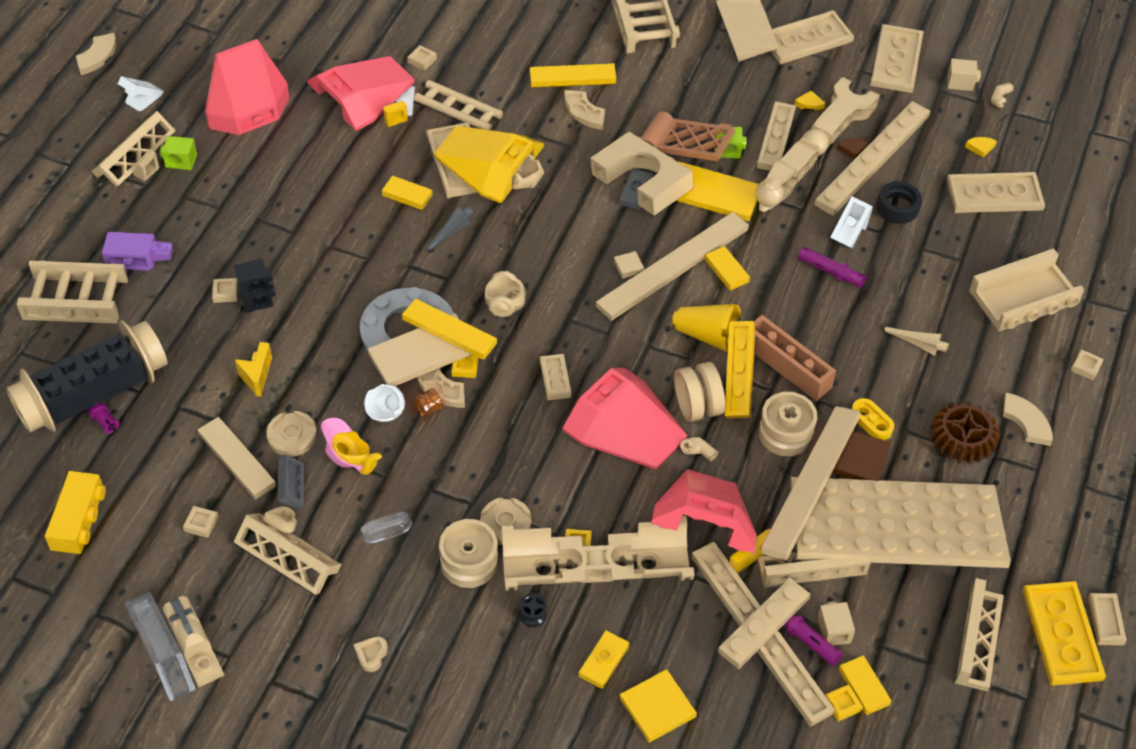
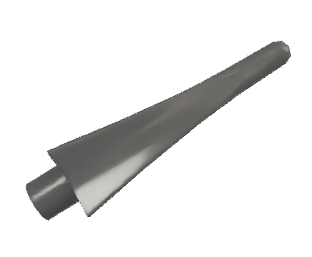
M467 206L462 211L457 207L442 230L427 246V250H432L457 231L470 225L468 217L474 213L472 208Z

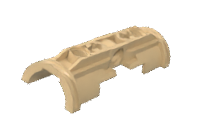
M682 516L677 531L661 528L651 522L638 523V533L608 534V545L583 547L582 536L551 537V528L514 530V525L502 526L505 591H509V588L518 590V585L609 582L623 579L678 576L680 581H684L685 578H688V580L694 579V569L689 567L686 516ZM644 560H652L656 566L653 569H646L641 563ZM634 561H637V569H634ZM540 566H548L551 572L547 575H540L536 572V569ZM555 566H558L559 574H555Z

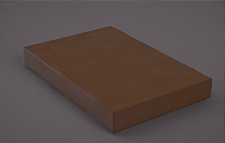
M818 421L805 464L827 423ZM853 431L832 473L851 479L880 481L891 442Z

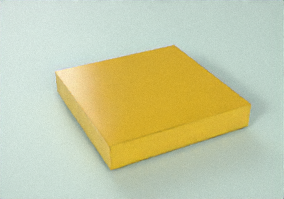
M667 669L620 694V700L648 743L694 719L697 714Z

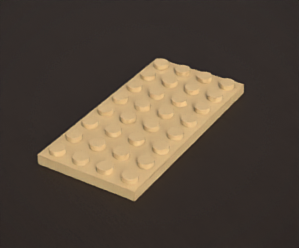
M791 477L790 490H792L798 477ZM829 478L795 544L797 560L833 558L870 560L871 563L1009 568L1011 562L995 485Z

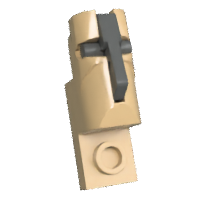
M181 596L171 603L170 601L166 603L163 607V612L198 688L224 676L223 670L188 597Z

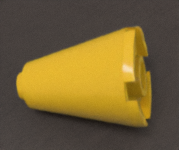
M736 304L680 307L673 314L672 324L675 325L677 331L728 352L729 322H736L737 319H741V308Z

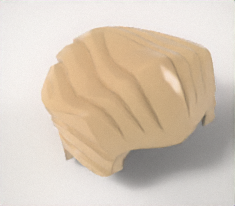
M531 154L527 156L512 176V189L534 188L544 175L540 161L534 160Z

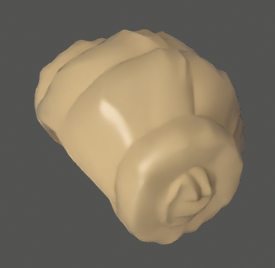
M509 271L495 273L485 288V303L489 310L499 317H507L519 311L525 304L526 291L524 285Z

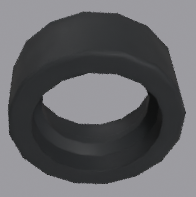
M903 181L887 183L881 188L879 193L877 211L881 217L895 224L909 223L918 216L922 195L912 184ZM901 197L909 201L912 206L898 208L888 203L887 199Z

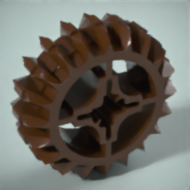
M962 401L957 405L951 402L948 407L943 406L940 412H937L931 425V439L935 441V448H941V455L946 453L949 455V460L954 457L958 459L959 464L963 460H966L969 465L973 460L980 463L983 458L987 459L996 450L1000 439L999 425L996 424V417H989V410L983 412L981 405L976 408L972 406V402L968 405H964Z

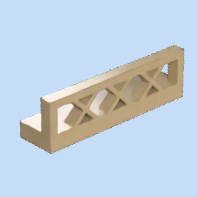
M156 111L91 172L97 178L104 174L115 187H118L134 172L137 165L162 145L166 141L167 136H171L176 130ZM157 123L167 131L164 136L155 135V125ZM141 138L150 139V149H141ZM127 152H136V163L126 162ZM113 165L122 166V176L119 179L109 170Z
M261 513L246 515L234 543L315 595L320 594L328 575L338 573L341 564L293 533L282 532L263 520L264 515ZM249 529L255 532L258 543L250 544L244 540ZM270 542L275 544L278 556L270 557L267 554L265 544ZM294 556L299 569L293 571L289 569L285 557ZM313 568L320 573L315 585L308 580L307 569Z
M796 552L790 553L787 560L772 556L758 557L764 587L783 585L789 578L796 583L867 575L871 564L870 560L833 558L802 560V562L792 563L794 560H797ZM776 563L777 565L766 566L765 564Z
M976 578L970 591L955 683L988 692L1004 595L985 591L986 580ZM983 599L996 602L995 609L987 613L982 607ZM984 620L992 628V631L986 635H983L979 630V624ZM980 643L988 651V655L981 659L975 653L976 646ZM978 666L985 675L984 681L970 678L972 669Z

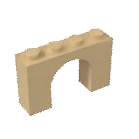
M631 132L626 133L590 158L592 175L607 185L633 168L648 169L657 173L653 178L637 188L638 205L654 216L693 188L692 171L688 167L678 163L672 157L662 153L656 147L651 146Z

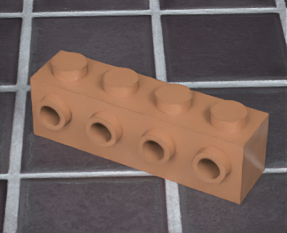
M761 315L754 321V354L816 402L832 389L836 374L834 368L765 316Z

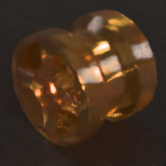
M429 388L424 395L418 394L414 397L415 406L425 419L430 417L432 412H439L444 408L443 402L434 388Z

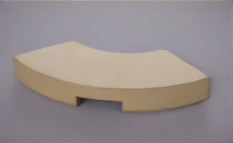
M114 33L93 37L91 47L84 53L76 55L81 75L99 69L110 56H113L116 49Z
M565 90L564 101L570 115L583 125L603 130L605 109L591 104L587 99L586 92Z
M440 368L416 377L422 391L434 401L450 407L465 408L464 383L454 382L446 378Z
M1006 393L1002 417L1010 419L1020 426L1024 432L1025 441L1051 446L1053 442L1052 430L1044 414L1026 399Z

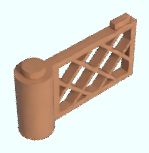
M661 111L656 113L641 138L662 153L718 161L735 134V129L730 124L720 123L719 125L673 119L669 113ZM677 127L686 128L683 131L675 133ZM698 131H706L705 133H702L697 136H695L694 134ZM718 134H725V136L718 139L714 137ZM688 135L692 137L685 141H680V138L686 137ZM708 138L712 140L702 145L700 143V141H703ZM675 140L677 142V144H674L672 146H666V144L673 142ZM695 143L697 145V147L692 149L685 148ZM715 146L717 148L715 153L705 151Z

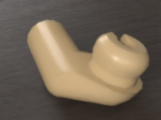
M1004 83L995 87L991 97L993 106L996 105L997 108L1004 106L1003 103L1006 102V99L1003 96L1013 91L1011 83Z
M700 437L683 439L680 443L682 452L688 455L702 454L709 461H713L718 455V451Z

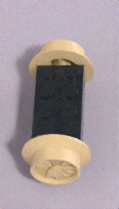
M120 321L119 328L121 333L110 336L96 345L87 347L69 358H64L46 369H41L34 375L29 376L23 368L20 369V381L6 387V391L27 431L31 433L45 426L50 431L55 432L56 428L53 421L55 424H58L145 380L151 384L154 383V371L166 366L168 362L165 352L150 325L143 321L131 327L124 321Z

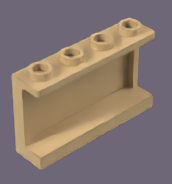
M1054 248L973 277L969 291L998 331L1013 329L1019 324L1035 321L1041 316L1054 314L1066 307H1074L1080 302L1084 288L1082 285L1074 288L1056 265L1059 255Z

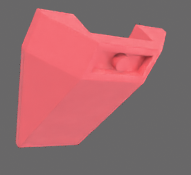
M258 39L217 53L215 55L205 107L208 127L212 130L240 135L279 120L290 99L288 85Z
M391 56L336 66L308 79L307 82L319 95L327 91L342 106L343 119L357 131L373 123L384 113L383 107L393 104L415 83V79Z
M611 368L579 398L563 426V432L582 445L655 470L680 446L683 439H687V434L647 383L626 368Z
M687 469L654 506L652 524L664 529L677 531L684 514L696 520L701 519L720 527L730 528L728 546L739 551H747L753 554L755 552L757 534L736 483Z

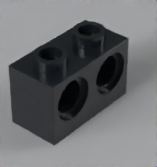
M263 259L234 265L245 313L273 307L272 297L276 296L273 282L269 283L273 281L270 267L265 268Z

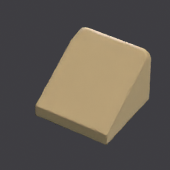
M152 151L137 165L133 172L135 177L146 181L159 169L156 152Z

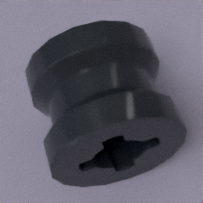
M533 593L522 598L520 602V619L523 624L533 628L541 626L545 622L547 604L544 597Z

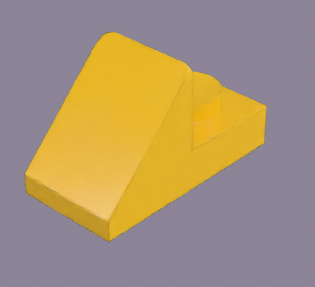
M260 342L258 350L253 352L252 361L235 360L238 375L253 393L260 397L262 396L272 361L270 344Z

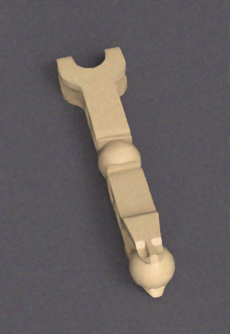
M844 77L841 78L834 86L831 105L816 120L812 129L805 132L800 141L796 142L780 161L777 160L767 178L757 186L756 198L759 202V210L765 212L786 199L792 193L796 184L817 161L818 156L826 152L830 144L840 136L852 121L865 120L871 116L878 105L880 95L873 91L865 95L854 94L849 89L852 81Z

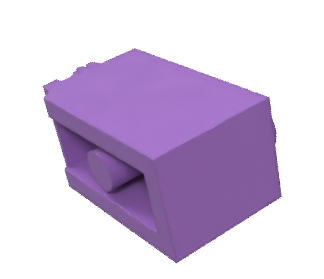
M108 232L102 255L105 264H124L125 269L150 270L154 267L155 261L171 260L173 246L172 243L156 241L154 234Z

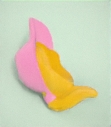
M329 418L321 423V430L327 441L325 452L335 464L345 468L354 467L363 475H368L375 469L382 455L377 452L370 454L369 445L359 437L357 432L352 431L343 420Z

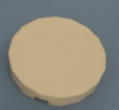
M293 411V413L288 414L286 412L281 413L273 418L267 426L269 446L275 453L280 455L285 454L295 457L304 454L313 447L317 439V429L314 420L308 414L300 411Z
M497 498L489 502L481 512L480 521L486 523L495 532L498 545H502V526L514 525V530L531 529L530 510L518 499L510 498V500H503V498Z

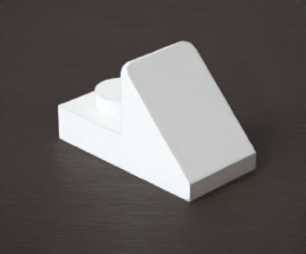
M121 76L118 85L125 88L124 92L128 94L126 104L138 111L144 110L164 92L153 84L142 80Z
M851 197L830 238L853 248L862 229L866 230L873 206Z

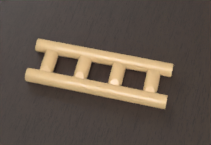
M431 80L426 82L425 87L429 91L425 95L416 93L414 96V101L462 122H469V125L479 129L491 130L492 125L488 123L492 117L501 119L503 116V111ZM437 93L447 97L443 103L433 100ZM455 101L466 105L461 111L451 107ZM474 109L484 112L480 119L469 114Z

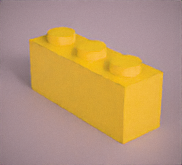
M68 472L45 534V539L51 551L81 554L84 545L88 544L92 522L95 523L98 517L99 502L103 501L106 493V488L98 474Z

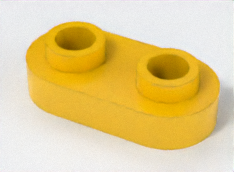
M862 398L853 403L852 409L860 412V418L857 423L871 437L887 440L892 436L894 431L893 420L873 401Z

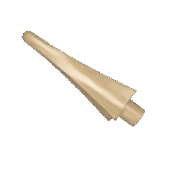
M891 327L884 328L885 332L908 341L934 356L937 350L947 352L949 343L940 341L942 334L907 331Z

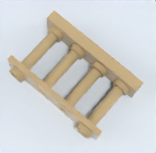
M611 0L627 53L635 52V44L642 40L669 38L671 47H676V39L680 37L679 27L675 26L667 0L629 4L625 2L626 0ZM660 10L661 13L658 16L630 17V13ZM663 23L666 28L646 32L634 31V27Z
M29 261L32 276L36 280L31 297L18 298L17 307L22 320L118 323L119 314L115 301H112L116 283L128 282L124 264ZM46 280H59L55 298L53 299L41 298ZM69 281H83L77 300L65 299ZM93 282H106L101 301L88 300Z

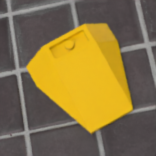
M455 126L434 152V157L481 196L501 204L512 190V176L529 154L534 159L543 149L544 143L525 135Z

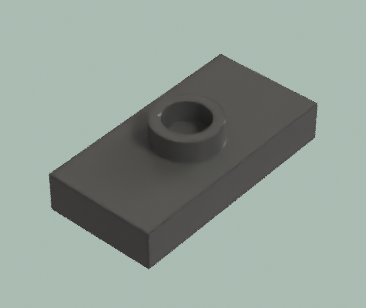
M633 168L620 196L619 205L641 210L642 207L638 205L637 188L653 178L654 174Z
M284 454L278 458V502L299 510L304 506V463Z

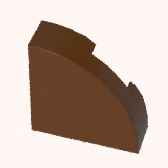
M846 139L838 143L837 150L855 160L868 146V142L861 139Z

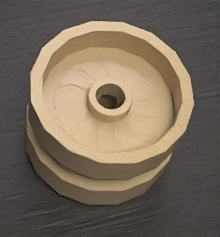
M712 362L697 364L695 370L691 367L675 370L674 387L681 413L687 422L701 420L704 413L709 417L724 413L725 395L720 375Z
M781 392L771 396L766 400L762 408L759 425V438L763 446L770 452L780 456L802 454L810 447L814 436V429L817 423V410L808 398L795 392Z
M463 519L448 526L440 536L439 542L440 566L443 575L452 584L465 588L481 586L492 579L498 566V541L495 532L486 523L475 519Z

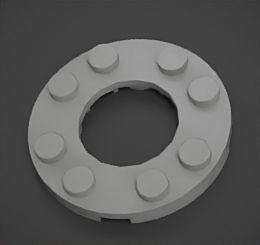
M417 287L395 289L378 296L367 306L360 321L361 338L367 352L368 348L390 340L391 338H389L384 328L387 319L391 318L394 313L404 312L415 298L446 314L453 315L454 312L442 297L431 291Z

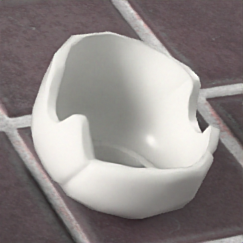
M380 384L375 389L367 392L364 400L365 412L373 420L380 422L392 421L399 417L404 410L405 400L403 393L396 386Z

